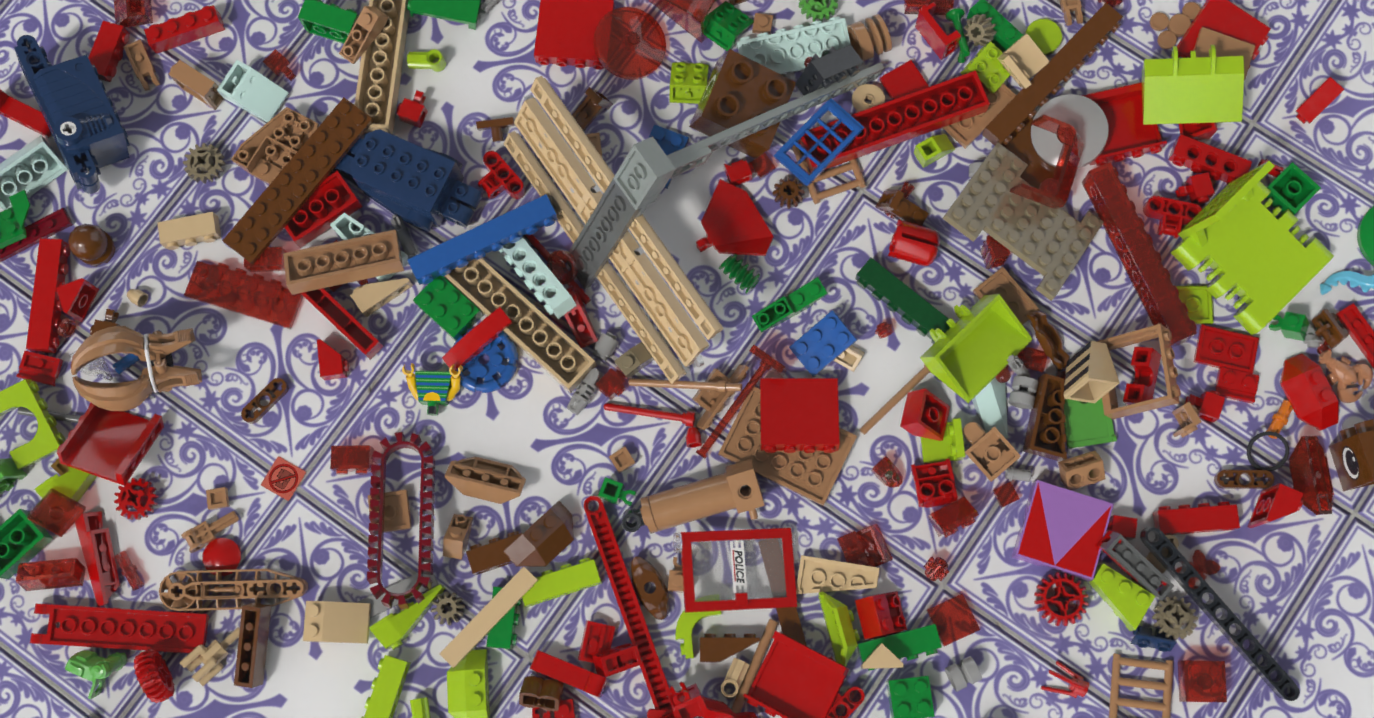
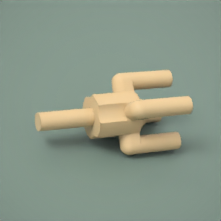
M237 627L221 643L215 639L208 647L198 645L179 663L190 672L203 663L204 666L192 678L204 686L223 669L221 661L229 654L226 648L239 637L240 628Z

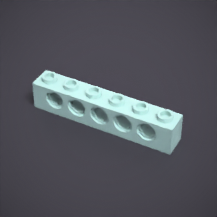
M523 237L515 243L509 242L503 245V248L498 250L500 253L504 252L506 254L504 258L510 266L512 264L516 266L514 270L520 278L524 276L526 286L530 290L534 289L536 291L533 294L538 301L546 303L544 307L550 315L554 313L559 319L576 306L572 296Z

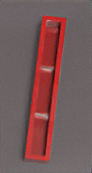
M62 239L39 240L26 349L34 353H56L59 347L58 333L62 326L60 317L63 309L56 287L66 284L65 276L68 273L67 260L71 252L69 244Z
M323 288L301 293L370 360L384 347Z

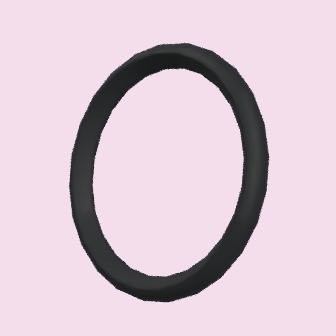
M1266 431L1257 434L1250 440L1247 447V458L1250 464L1258 470H1277L1286 463L1289 457L1288 442L1282 435L1276 432ZM1271 435L1283 442L1285 455L1279 464L1273 467H1261L1253 461L1251 448L1260 437Z

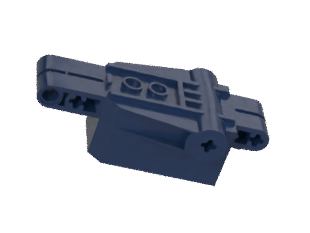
M381 129L367 133L364 139L359 138L333 169L335 172L338 171L340 174L354 179L365 195L391 213L397 214L398 217L401 216L403 221L426 232L430 231L433 224L440 227L443 219L467 228L474 214L472 209L476 210L483 197L481 191L462 183L464 179L460 171L462 164L458 160L444 153L422 148Z

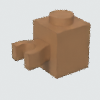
M673 557L675 570H669L668 592L684 593L682 565H678L677 557Z

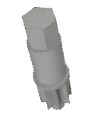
M393 215V220L390 221L394 230L396 229L398 233V239L405 254L409 258L415 256L417 251L401 216Z
M1012 354L1007 359L1008 365L1017 376H1031L1017 355L1014 356Z

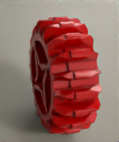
M1056 572L1054 577L1051 574L1047 575L1048 581L1043 578L1041 583L1044 586H1036L1041 593H1034V596L1040 597V600L1034 601V604L1041 605V607L1036 609L1037 612L1044 611L1041 618L1044 619L1049 616L1048 623H1052L1055 619V626H1059L1061 621L1063 626H1068V620L1071 624L1076 623L1075 618L1081 620L1082 616L1080 613H1086L1082 606L1089 605L1088 602L1083 601V599L1089 597L1088 594H1082L1086 587L1079 588L1082 581L1077 580L1073 582L1075 576L1071 575L1068 579V574L1065 572L1062 574V577L1059 572ZM1055 583L1054 596L1046 598L1048 589ZM1062 583L1068 585L1075 594H1068ZM1060 595L1061 597L1070 598L1065 600L1063 604L1058 600L1053 601V599L1060 597ZM1076 600L1074 610L1067 615L1066 610H1068L1069 602ZM1048 604L1056 605L1061 615L1054 613Z
M151 649L135 656V674L147 698L152 702L159 703L173 696L175 684L162 655L156 650Z

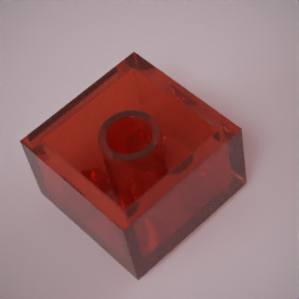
M1178 661L1179 702H1227L1225 661Z

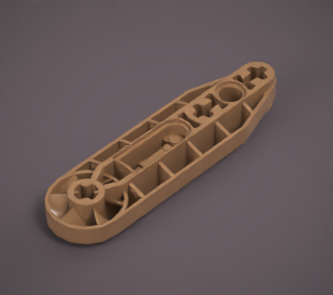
M269 568L187 570L173 572L164 577L160 583L159 595L166 607L176 611L242 609V599L255 598V603L261 604V598H275V604L271 606L273 607L305 595L308 591V583L303 578ZM255 571V579L242 580L241 572ZM260 571L275 573V578L261 579ZM216 572V580L203 581L202 573ZM221 572H236L235 580H222ZM174 575L178 582L172 583L170 577ZM186 575L190 577L188 582L183 581ZM280 575H281V576L288 577V578L281 579V578H280ZM276 583L280 584L281 586L280 593H277L274 590V585ZM209 584H235V586L209 588ZM297 585V586H300V590H297V589H290V590H289V587H290V586ZM255 586L266 587V590H255ZM209 591H214L215 593L235 592V595H209ZM290 597V599L280 602V598ZM216 599V607L202 608L203 600ZM222 599H235L236 607H222ZM197 604V608H190L193 605Z

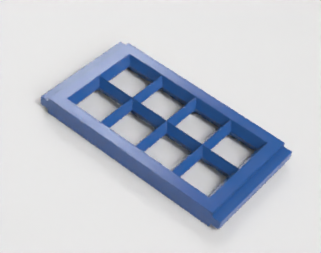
M830 98L776 152L774 158L804 185L808 186L862 132L864 127ZM828 110L839 119L831 128L820 119ZM816 122L827 130L820 139L809 131ZM841 122L852 131L845 139L841 138L834 131ZM805 133L816 142L808 151L797 142ZM829 134H832L841 142L833 151L822 142ZM793 145L804 153L797 162L786 154ZM818 145L829 153L822 162L811 154ZM807 156L818 165L810 174L800 166Z

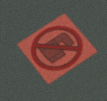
M278 456L262 481L261 486L289 501L306 472Z

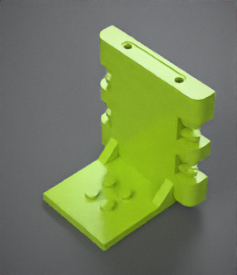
M1270 161L1230 182L1178 233L1183 240L1170 252L1188 271L1204 260L1205 262L1198 268V271L1200 273L1204 272L1210 266L1213 271L1207 275L1206 279L1208 281H1211L1218 274V277L1206 290L1215 299L1224 295L1228 290L1230 291L1225 296L1227 300L1232 299L1237 294L1240 298L1234 303L1233 307L1237 309L1243 303L1246 304L1233 317L1251 335L1261 331L1334 257L1316 237L1309 239L1303 246L1302 244L1309 236L1304 234L1297 240L1294 235L1300 230L1298 225L1288 231L1298 221V218L1289 209L1284 210L1276 218L1282 209L1278 206L1270 212L1267 207L1273 202L1271 198L1267 199L1263 204L1261 203L1271 193L1260 181L1274 167Z

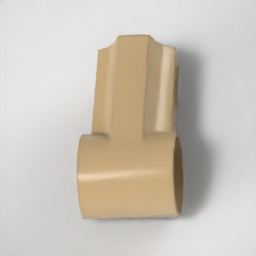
M737 658L733 659L727 675L721 684V693L725 698L733 699L737 696L750 664ZM727 684L735 686L736 690L733 694L725 693L724 687Z

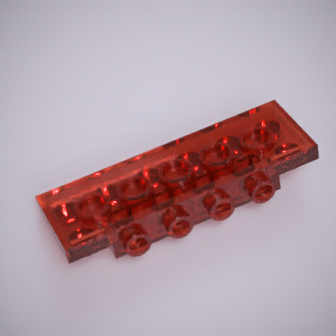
M200 261L196 262L184 293L185 297L291 330L303 299L301 293L292 295L288 288L281 285L282 282L271 279L270 282L266 281L262 275L256 273L253 276L246 275L247 271L236 268L233 271L229 269L228 265L223 263L210 265Z

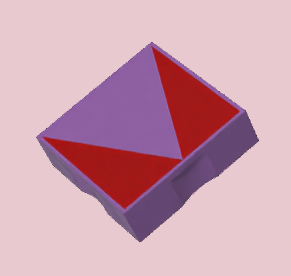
M1036 480L1032 483L1025 508L1024 522L1019 530L1012 558L1037 566L1050 567L1062 574L1065 572L1068 576L1074 575L1075 578L1087 582L1093 580L1101 549L1097 544L1106 534L1114 504Z

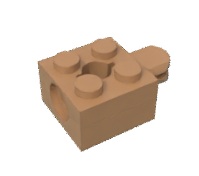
M969 422L964 426L963 435L972 444L965 453L991 482L1021 457L995 426L987 433L975 422Z

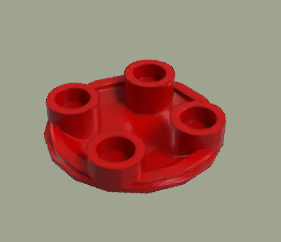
M217 538L211 541L203 552V564L206 570L237 569L241 561L240 546L228 538ZM209 572L216 576V572ZM221 572V573H222V576H227V575L233 574V573H235V572Z

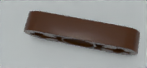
M281 378L273 379L242 409V419L250 424L258 422L286 395L289 390L287 382ZM276 384L281 385V391L276 390ZM269 391L274 392L273 394L276 395V397L274 398V397H273L270 393H268V392H269ZM263 396H269L270 402L266 406L260 404ZM256 404L262 410L259 411L254 405ZM248 411H254V418L248 417Z
M1222 470L1215 475L1214 482L1217 487L1222 489H1266L1273 485L1274 476L1267 470ZM1241 474L1248 476L1249 483L1247 485L1240 483L1239 477ZM1223 475H1225V478L1234 477V481H1228L1224 484V481H1220V477H1223ZM1263 475L1264 478L1268 479L1265 485L1263 481L1254 482L1255 478H1261Z

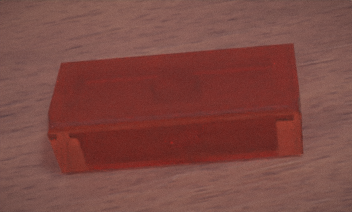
M878 524L855 532L871 567H877L893 560Z

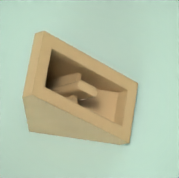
M881 643L861 664V669L903 668V663Z

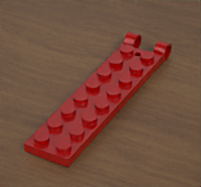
M35 604L34 614L49 615L47 634L31 633L30 643L145 651L154 649L161 652L190 653L198 645L205 646L209 614ZM58 622L60 623L59 628L56 627V624Z

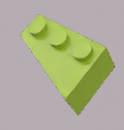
M1104 563L1097 566L1093 580L1088 581L1104 602L1106 601L1115 615L1123 621L1129 631L1137 629L1156 597Z

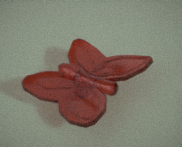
M1195 550L1192 557L1193 562H1189L1204 580L1207 578L1205 574H1216L1221 568L1217 562L1206 560L1205 555L1200 550ZM1182 566L1178 567L1176 569V572H1180L1182 570ZM1192 577L1189 579L1188 583L1189 586L1192 588L1194 587L1196 582L1195 579Z

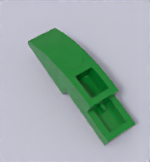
M817 277L788 296H783L752 315V318L762 333L813 306V303L828 295V292Z

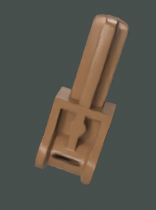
M232 511L211 524L204 521L194 528L185 531L181 536L183 539H186L190 547V553H194L217 539L215 534L238 522L239 517L236 512Z

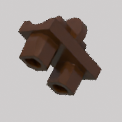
M1324 309L1311 321L1317 328L1315 334L1323 336L1332 349L1339 345L1349 333L1346 328L1339 326L1337 323L1338 317L1335 313H1330L1328 309Z

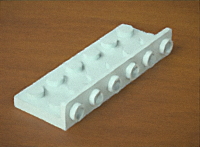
M840 17L830 18L829 22L824 23L822 21H815L811 23V26L806 27L804 25H797L793 27V30L788 31L786 29H779L775 31V34L761 33L757 35V38L743 37L736 43L739 54L781 75L804 70L815 53L820 58L825 56L832 46L837 51L851 45L845 18L840 19Z

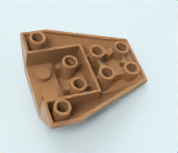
M286 107L244 141L231 160L252 176L270 185L315 132L319 124Z

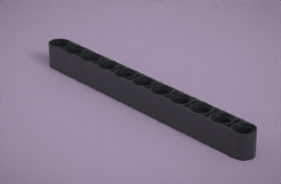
M1144 528L1140 533V539L1271 690L1279 698L1288 701L1296 700L1300 694L1298 686L1164 533L1158 528ZM1151 531L1155 533V539L1152 542L1148 539V534ZM1166 546L1169 553L1166 557H1163L1161 551ZM1177 562H1180L1182 564V570L1180 572H1176L1175 565ZM1193 577L1196 583L1191 588L1188 582ZM1204 593L1209 595V600L1206 603L1202 601ZM1221 608L1222 616L1217 618L1216 611ZM1232 624H1235L1236 631L1231 634L1229 628ZM1248 639L1249 647L1244 649L1243 642ZM1262 655L1263 662L1258 665L1257 657ZM1275 670L1277 676L1274 680H1271L1270 674ZM1289 686L1290 693L1285 696L1284 689Z

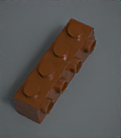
M259 603L242 605L234 679L235 686L254 688L262 685L264 682L272 605Z

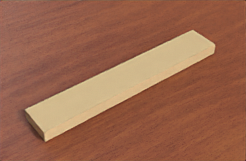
M523 566L440 652V655L455 668L539 580Z

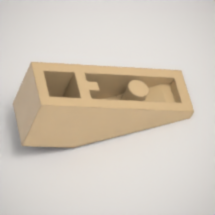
M408 278L365 284L355 288L350 296L364 316L368 317L411 288L413 284Z

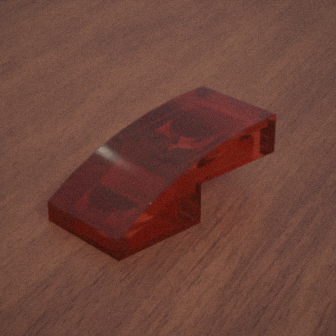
M855 531L837 538L846 563L870 566Z

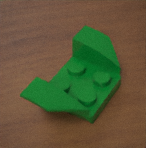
M25 190L9 196L12 207L0 212V249L27 237L24 223L30 203Z

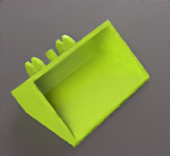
M1210 45L1209 57H1196V51H1190V58H1178L1177 46H1173L1171 58L1144 59L1142 67L1143 125L1242 122L1244 90L1243 56L1216 57L1215 45Z
M1000 294L984 295L970 309L963 304L960 307L956 305L954 311L959 320L955 323L952 318H949L946 323L950 329L946 333L939 328L936 330L931 329L930 335L935 343L920 357L933 375L967 403L975 398L1008 365L1007 359L1012 354L1014 356L1018 355L1032 341V337Z

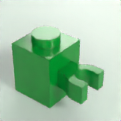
M1286 311L1284 318L1279 315L1273 318V320L1279 321L1278 324L1269 325L1270 330H1281L1285 338L1304 341L1310 323L1306 315Z
M605 477L598 496L600 499L616 505L622 500L626 505L632 506V502L627 501L626 497L630 494L635 496L636 492L632 490L624 491L625 486L623 483Z

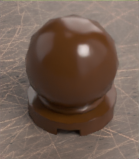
M82 224L75 227L70 233L68 239L70 250L73 255L87 265L96 267L104 262L108 263L115 252L112 236L96 225Z

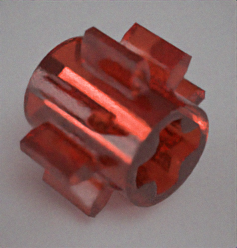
M930 557L923 566L926 569L925 575L932 581L937 579L942 581L949 573L947 569L948 563L941 557H936L935 559Z

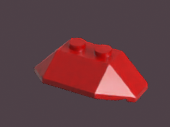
M1302 353L1285 360L1280 385L1297 418L1319 431L1337 424L1338 399L1320 365Z

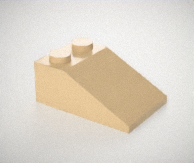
M306 601L303 641L368 644L371 604Z

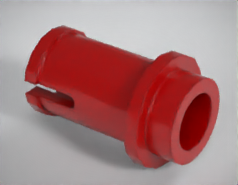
M1261 159L1258 166L1269 161V159ZM1273 164L1274 167L1267 174L1277 178L1281 174L1280 172L1284 171V167Z

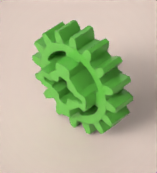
M799 0L798 5L799 8H802L801 14L806 13V19L812 17L813 22H815L816 18H819V21H822L824 17L829 20L830 14L834 15L835 9L838 8V3H836L838 0H809L807 4L806 0Z

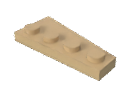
M801 555L796 594L877 588L880 568Z

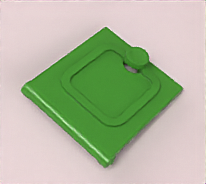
M1102 398L1096 403L1065 399L1064 415L1066 416V422L1064 426L1068 449L1117 441L1112 419L1104 415Z

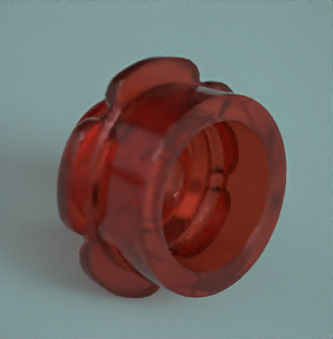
M887 322L880 323L876 326L875 334H878L879 338H885L893 333V325L887 324Z

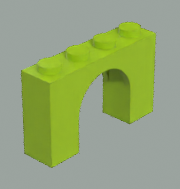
M24 379L0 391V416L16 408L24 407L35 415L38 422V429L34 438L9 452L18 469H24L56 453L58 447L65 442V437L56 428L57 422L47 410V402L44 398L40 397L38 393L40 391L39 387L32 379Z

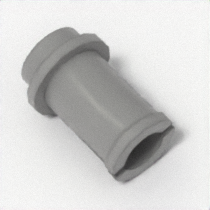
M1010 466L1005 471V479L1009 481L1030 482L1031 470L1017 469Z

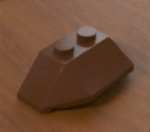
M558 501L505 549L503 553L516 567H546L574 540L572 514Z

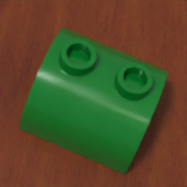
M1292 162L1267 187L1271 193L1266 199L1271 198L1273 200L1271 205L1274 208L1279 206L1282 209L1281 213L1289 209L1295 215L1321 187Z

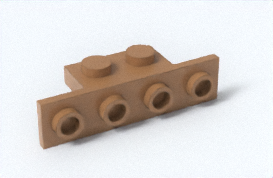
M739 364L730 378L714 368L705 382L727 381V383H739L746 377L749 367ZM699 389L692 400L706 411L695 426L702 430L709 428L713 423L714 416L724 408V402L735 391H727L725 393L718 392L717 390Z

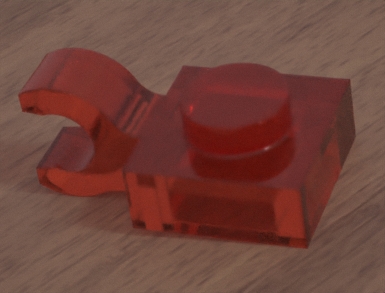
M276 49L263 61L277 76L282 72L290 81L296 77L293 71L287 67L290 62Z

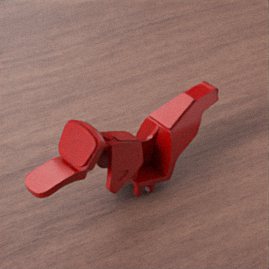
M684 682L679 683L682 689L678 692L674 690L673 686L670 687L672 694L670 695V705L672 710L649 709L647 712V718H693L696 716L703 718H758L754 712L734 713L724 702L704 697L696 683L686 687Z

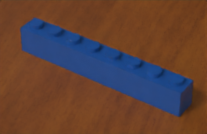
M547 194L424 251L407 261L419 285L429 284L434 278L440 275H448L451 270L457 267L462 268L474 259H481L490 251H498L509 242L515 243L526 234L532 235L543 226L553 225L558 220L557 214Z

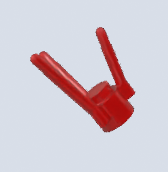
M1056 661V665L1074 678L1069 679L1052 670H1049V674L1069 683L1068 689L1071 691L1041 686V690L1070 695L1074 698L1078 695L1084 697L1088 691L1089 682L1084 681V677L1077 675L1068 667Z

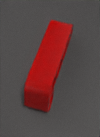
M0 89L1 115L50 138L51 131L42 112L8 96Z
M539 650L536 651L529 668L599 698L602 697L608 682L606 677Z

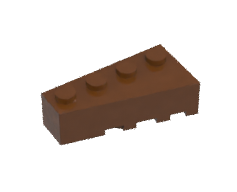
M1044 374L1038 377L1039 384L1034 395L1035 403L1033 409H1031L1022 451L1062 461L1067 459L1064 426L1066 422V416L1064 415V378Z

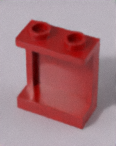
M933 2L930 5L925 4L919 9L915 27L940 60H943L956 51L961 35L957 30L948 36L933 18L936 4Z

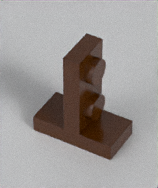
M591 87L584 92L588 95L587 98L572 114L582 131L588 128L604 108L609 110L613 105L601 92Z
M899 190L883 192L875 206L877 209L888 211L902 221L920 226L923 225L929 214L928 212L904 198V193Z

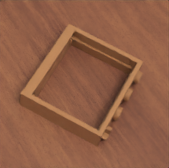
M1161 324L1096 341L1107 344L1110 353V350L1159 337L1168 394L1167 396L1118 408L1116 388L1114 387L1102 397L1105 416L1113 420L1180 403L1179 396L1181 391L1176 382L1178 372L1173 363L1175 354L1170 345L1172 335L1169 329Z

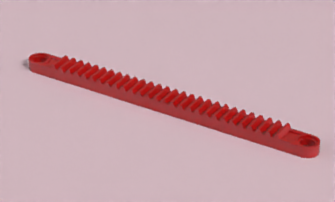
M590 496L584 501V510L632 644L638 647L642 662L640 667L655 709L672 710L670 705V695L672 694L604 504L599 497ZM591 501H597L599 508L596 511H590L588 504Z

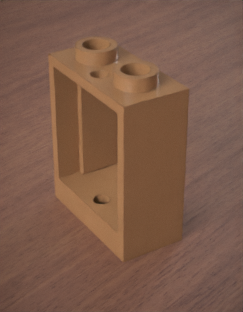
M179 60L171 67L168 75L176 84L212 109L216 110L224 100L217 91L219 86L214 81L183 61Z

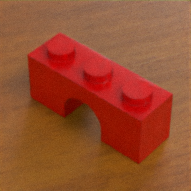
M1134 347L1131 366L1135 370V380L1133 384H1126L1123 402L1126 405L1153 399L1161 361V354L1154 348Z

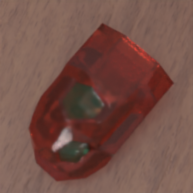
M887 456L871 470L887 487L895 488L903 483L901 472Z

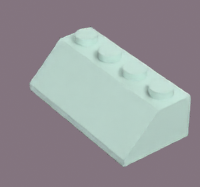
M42 135L0 163V207L3 210L12 207L9 196L25 190L27 197H30L68 170L58 154Z

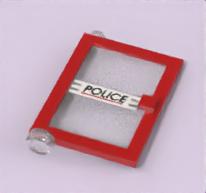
M791 528L674 533V552L681 553L685 613L797 607L792 544L796 543V533L791 532Z

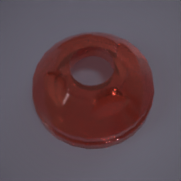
M557 250L550 254L547 261L549 270L562 285L572 282L578 272L575 257L566 250ZM567 260L570 261L572 265L570 271L566 268Z

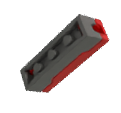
M1109 530L1097 544L1140 587L1155 595L1156 599L1162 601L1174 587L1121 534Z

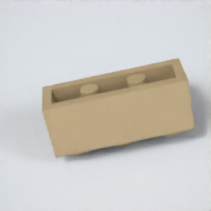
M214 212L157 222L160 244L168 250H175L183 245L195 246L199 242L211 243L221 238L219 217Z

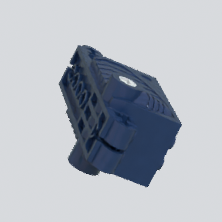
M23 35L18 39L17 47H14L24 76L63 157L65 166L69 170L78 190L82 189L88 194L96 193L101 186L98 177L101 174L99 168L130 158L127 148L130 146L127 132L121 126L117 111L114 112L113 103L110 97L106 95L105 86L102 80H99L95 65H91L87 54L52 65L47 59L44 47H39L33 36Z

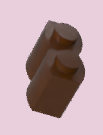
M526 676L519 693V704L528 708L539 707L547 711H558L563 696L564 683L554 679L543 680L535 676Z

